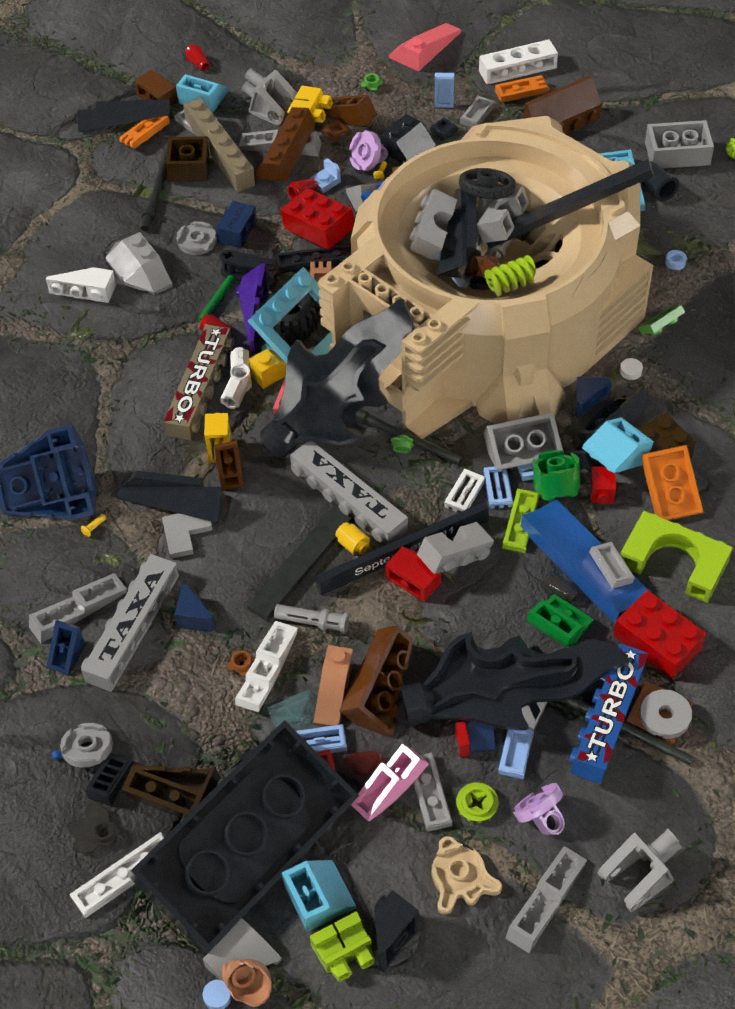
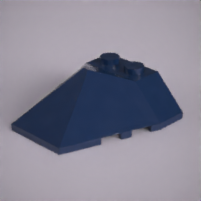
M72 424L46 431L42 436L31 441L24 448L0 462V506L3 514L42 516L69 520L96 514L97 487L86 445Z

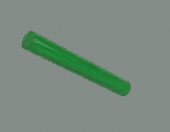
M228 275L198 317L199 322H201L205 314H212L235 281L232 275Z

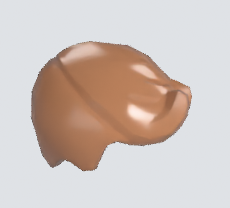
M254 959L231 960L229 964L223 965V982L236 1001L243 1002L252 1007L260 1006L266 1002L272 991V980L268 968L263 963Z

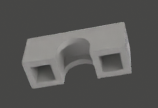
M517 185L514 193L506 198L492 199L476 224L477 231L484 243L502 241L509 238L514 229L511 217L522 215L530 204L523 185Z
M433 189L429 196H424L420 205L423 210L418 213L415 223L418 224L417 228L413 229L409 238L412 240L410 250L434 261L443 247L447 231L440 229L437 225L443 228L446 226L453 215L457 199L436 189Z
M475 522L459 527L453 541L448 539L443 532L425 537L417 556L436 574L449 571L458 566H465L477 560H484L490 554V548L494 540Z

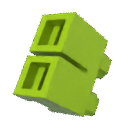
M357 911L335 922V929L331 924L310 935L311 947L327 974L331 972L338 982L352 975L347 963L354 959L357 960L361 969H366L375 963L371 939L367 936Z

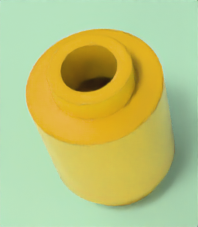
M345 522L337 529L335 536L338 538V542L354 556L363 555L370 548V538L354 524Z

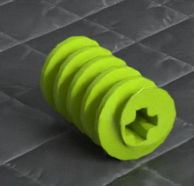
M526 255L524 259L520 257L516 261L508 262V264H501L499 267H493L491 270L487 269L484 274L489 288L497 296H500L502 293L501 288L505 293L510 292L509 285H511L513 290H517V282H519L521 287L526 286V279L530 284H533L536 267L533 259Z

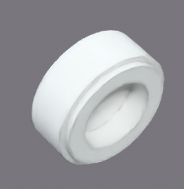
M625 359L621 363L620 374L628 380L638 379L642 374L643 365L637 359Z

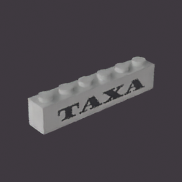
M313 441L306 442L290 455L293 473L304 478L311 488L320 491L327 501L336 504L343 514L352 517L360 528L368 530L376 541L387 545L396 541L408 531V517Z
M150 554L147 561L141 564L137 578L131 581L128 593L124 599L119 601L116 613L107 621L105 631L100 638L96 639L93 651L82 663L81 671L86 683L112 692L179 577L175 562Z

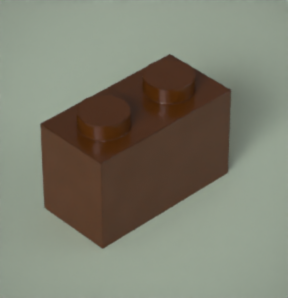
M153 70L134 80L137 96L143 100L169 99L170 106L178 102L175 84L169 82Z

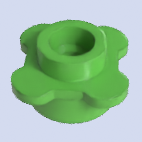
M369 73L365 75L364 82H361V87L367 88L369 91H377L378 86L383 84V80L379 79L377 74Z
M397 435L391 438L393 451L409 453L411 448L414 447L413 439L407 435Z

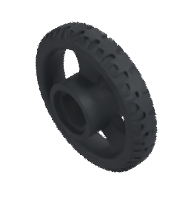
M491 168L470 169L463 172L459 178V186L464 192L483 199L506 198L512 195L516 188V182L512 176Z

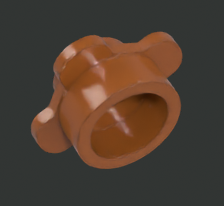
M236 651L231 657V662H228L227 668L229 671H236L240 673V676L246 677V673L256 658L250 656L246 651Z

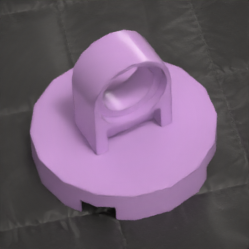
M364 130V132L356 133L349 150H352V157H350L352 166L362 171L373 169L377 163L384 161L388 155L387 149L380 143L377 134L372 131Z
M557 783L541 787L544 792L536 795L531 793L515 806V812L513 813L517 820L522 823L533 820L544 835H556L564 829V818L556 806L564 794ZM549 815L555 820V828L553 830H550L546 823Z

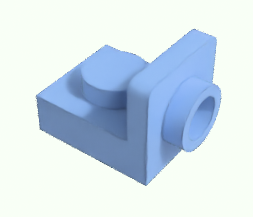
M327 158L324 160V169L310 177V179L314 178L318 184L317 190L324 194L341 182V170L336 163Z

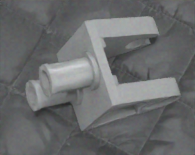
M250 68L244 77L248 81L244 83L241 89L252 97L248 112L274 125H280L284 121L285 112L279 105L289 109L292 104L289 98L294 100L297 92L277 70H274L267 77H263L253 68Z
M668 828L650 845L648 843L645 844L636 833H633L602 865L597 874L601 879L609 882L640 858L643 861L649 860L651 862L650 867L652 871L624 899L628 910L633 912L674 881L664 863L677 851L681 850L682 846Z

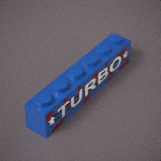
M621 643L618 646V650L629 659V665L612 670L601 677L600 684L603 687L602 689H596L592 703L596 704L595 708L589 707L584 721L588 723L587 728L581 727L577 742L581 744L579 748H573L569 758V762L573 763L571 774L600 785L649 654Z

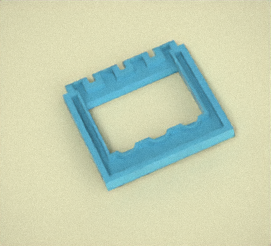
M304 267L248 320V323L286 364L291 348L273 327L307 293L318 304L321 299L319 297L320 288L318 287V282ZM332 332L311 351L315 356L327 354L330 351L329 345L333 343Z

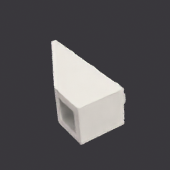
M93 267L46 277L50 294L109 303L116 287L113 270Z

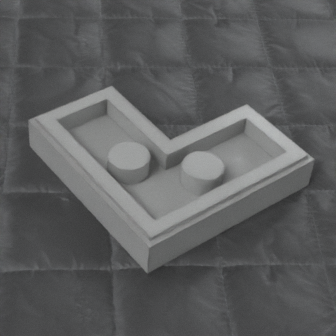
M179 513L162 517L171 559L194 554L190 535L212 531L211 521Z

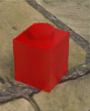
M592 467L590 503H614L616 474L607 470L606 467Z

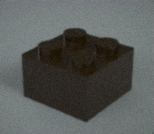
M208 136L168 137L166 155L168 182L208 181L210 161Z
M666 412L638 428L640 432L654 441L650 453L687 445L690 459H692L696 441Z

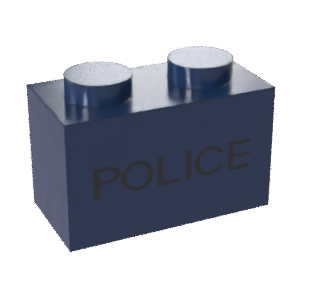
M232 201L229 208H226L223 219L216 226L219 243L239 248L243 247L257 221L255 206Z

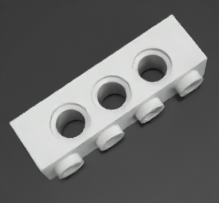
M549 39L479 56V72L488 85L557 68L558 52Z

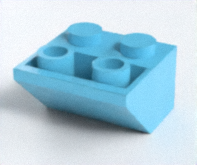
M186 74L176 85L179 104L183 105L201 97L212 113L230 91L227 86Z
M623 418L606 421L583 444L582 449L588 452L593 459L606 466L607 470L617 473L641 466V455L650 453L654 441Z
M333 860L305 861L282 872L284 886L306 932L356 909V905Z

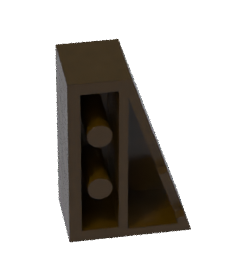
M133 765L122 790L133 800L184 819L217 786L221 776L215 768L192 769L191 767L167 768L166 766Z

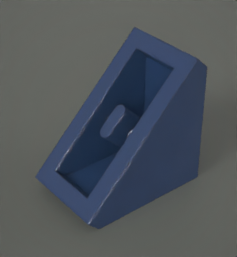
M577 377L575 415L578 418L610 395L612 380L609 378Z
M184 584L181 587L175 611L177 628L213 631L215 629L213 616L187 584Z
M59 620L55 621L46 668L67 675L71 673L86 646L80 627Z

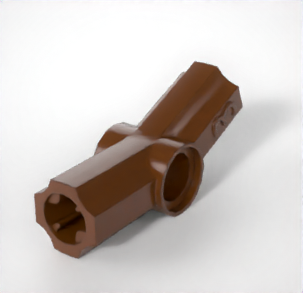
M473 256L471 261H467L464 274L466 277L482 276L485 279L484 273L487 269L491 270L493 267L500 266L498 258L496 256Z

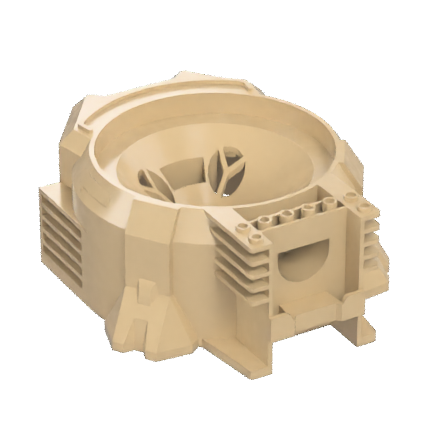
M549 116L472 126L461 140L436 146L414 156L397 168L358 207L351 235V255L318 281V287L320 288L319 297L321 298L319 305L322 307L320 309V315L322 316L321 325L332 332L333 343L329 345L330 350L354 324L387 309L398 299L402 298L405 300L414 320L413 329L402 340V352L382 371L379 377V386L388 402L402 412L404 431L423 439L472 406H476L479 416L493 424L552 412L555 417L565 399L563 388L587 372L645 318L653 265L636 255L640 231V183L533 229L525 241L515 237L505 250V257L499 260V265L516 261L520 257L524 259L526 255L533 259L534 264L541 260H548L549 262L536 269L533 284H530L526 279L525 287L520 285L517 290L510 291L509 293L501 291L500 296H497L492 290L471 289L470 286L461 288L451 277L437 275L439 262L436 259L433 261L410 250L412 240L409 238L413 229L417 228L418 224L415 223L418 213L423 210L420 205L424 196H429L432 190L436 189L454 198L456 189L460 188V175L470 169L491 168L512 176L515 179L516 186L523 185L530 203L526 210L531 211L633 166V164L627 161H612L605 158V156L595 152L593 149L565 135L560 123ZM448 223L446 224V226H445L444 228L441 227V226H439V225H437V226H438L440 229L446 231V230H447V225H448ZM561 239L563 244L557 253L555 252L556 243ZM482 242L481 256H484L488 251V246L484 242Z

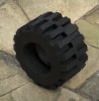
M274 290L272 294H268L266 300L263 301V305L279 290ZM307 293L273 327L285 342L295 343L296 340L303 341L304 337H310L311 332L315 331L317 314L314 298Z

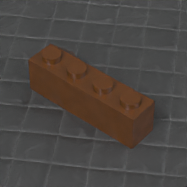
M291 107L263 162L254 171V179L287 182L316 126L309 108Z
M396 625L377 630L339 710L355 725L387 737H393L395 728L392 727V723L399 710V706H397L400 687L404 686V682H402L403 672L408 668L413 639L399 626Z

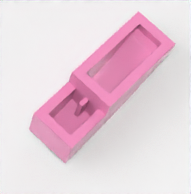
M402 744L387 765L384 763L379 765L358 793L359 797L351 806L366 820L371 821L396 801L419 777L429 763L412 748Z

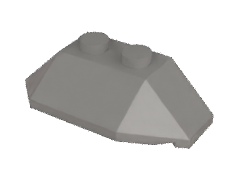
M140 232L116 242L105 257L108 264L126 286L148 291L153 295L173 287L160 256Z

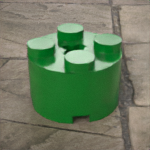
M552 450L539 454V459L537 460L534 458L532 462L534 489L538 494L542 495V499L551 501L556 497H574L578 495L580 488V462L576 454L571 453V456L564 455L562 450Z

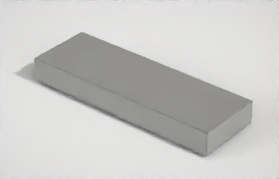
M433 754L420 755L429 764L413 782L426 831L452 826V819Z

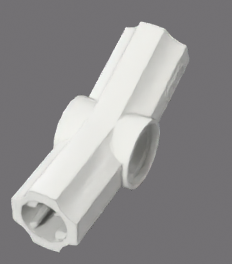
M243 347L235 348L230 352L231 377L221 396V403L230 409L240 406L245 393L252 386L249 350H245Z

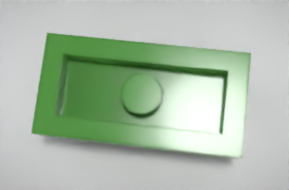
M682 305L669 306L638 326L641 334L656 335L663 331L662 327L677 322L679 320L678 317L685 313Z

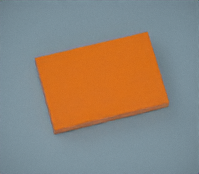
M687 445L641 455L656 515L671 521L704 513Z

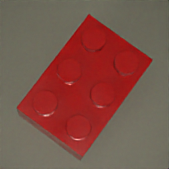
M306 188L280 209L285 230L328 250L351 232L355 223L351 207L309 188Z
M647 590L616 620L613 636L624 645L649 653L646 661L672 680L702 650L707 633Z

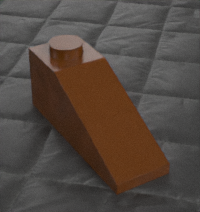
M368 95L333 97L331 109L323 108L326 115L351 126L366 127L377 116V112Z
M237 440L214 445V459L222 491L244 486Z

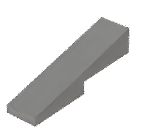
M279 130L242 133L239 149L268 152ZM312 132L301 155L319 156L322 143L318 132Z
M113 573L73 590L71 598L30 614L29 628L41 644L52 637L55 621L59 620L73 625L127 593V588L117 575Z
M564 846L539 880L533 894L509 926L505 939L530 953L583 870L587 859Z

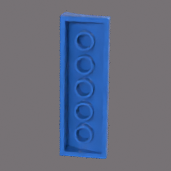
M557 499L540 509L522 515L520 527L523 531L528 533L529 538L614 624L648 590L636 577L632 584L612 589L589 553L591 547L601 545V543Z

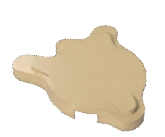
M449 836L443 837L439 841V850L432 864V878L440 892L437 907L441 914L447 915L451 913L458 898H463L468 905H475L483 894L496 896L501 893L502 883L487 872L481 855L475 849L471 850L463 847V844L458 843Z

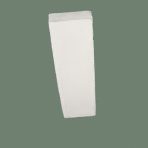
M278 621L274 622L256 651V659L246 673V682L235 698V705L259 712L288 656L298 632L297 627Z

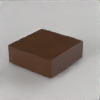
M339 120L322 127L323 133L333 143L349 136V129Z

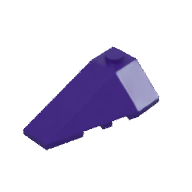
M261 263L242 277L241 285H237L236 297L240 298L251 356L256 354L260 334L248 323V320L263 306V301L266 300V296L269 294L265 263Z

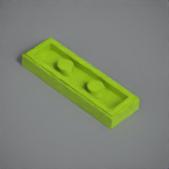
M517 488L502 545L503 549L526 553L529 535L520 527L523 514L537 509L540 494L537 492Z

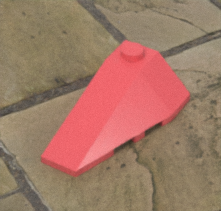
M448 23L442 24L402 43L389 54V58L416 71H420L461 33V29Z

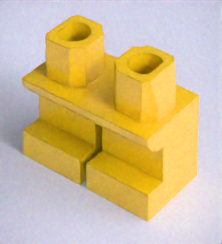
M301 86L287 113H289L291 107L309 108L314 122L323 123L326 116L323 108L331 109L333 101L331 96L323 94L321 88Z

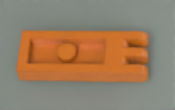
M542 75L495 85V92L501 103L545 94L550 90Z
M163 116L142 120L119 138L120 143L134 149L168 125L170 123L169 117Z

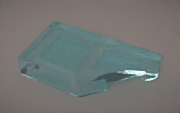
M309 689L267 707V712L275 728L284 720L290 726L301 722L306 705L311 698Z

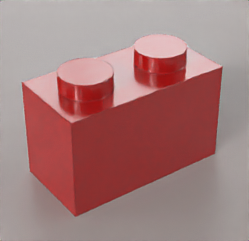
M404 546L385 565L386 579L423 602L441 584L442 572L434 574L417 556L416 551L409 550Z

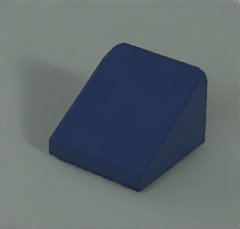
M468 721L467 730L470 740V753L495 751L494 726Z

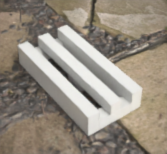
M464 469L446 498L444 507L447 509L452 507L455 512L469 509L485 483V476ZM467 477H470L469 482L463 489L457 502H454L453 500L455 499L465 480L467 479ZM477 480L476 485L474 486L464 505H461L464 499L466 498L467 494L469 493L470 489L472 488L473 484Z

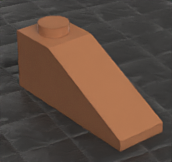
M328 645L322 668L313 721L314 725L327 727L340 724L342 713L339 710L346 697L354 665L353 649Z

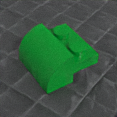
M555 594L547 601L542 599L529 611L527 616L528 624L563 647L577 643L579 638L592 627L594 622L593 618Z

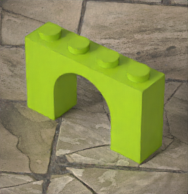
M643 511L620 553L630 571L640 575L652 553L660 548L676 547L682 549L693 558L696 565L688 580L685 594L708 603L730 560L733 547L722 541L709 538L700 532L687 529L678 523L665 520L656 514Z

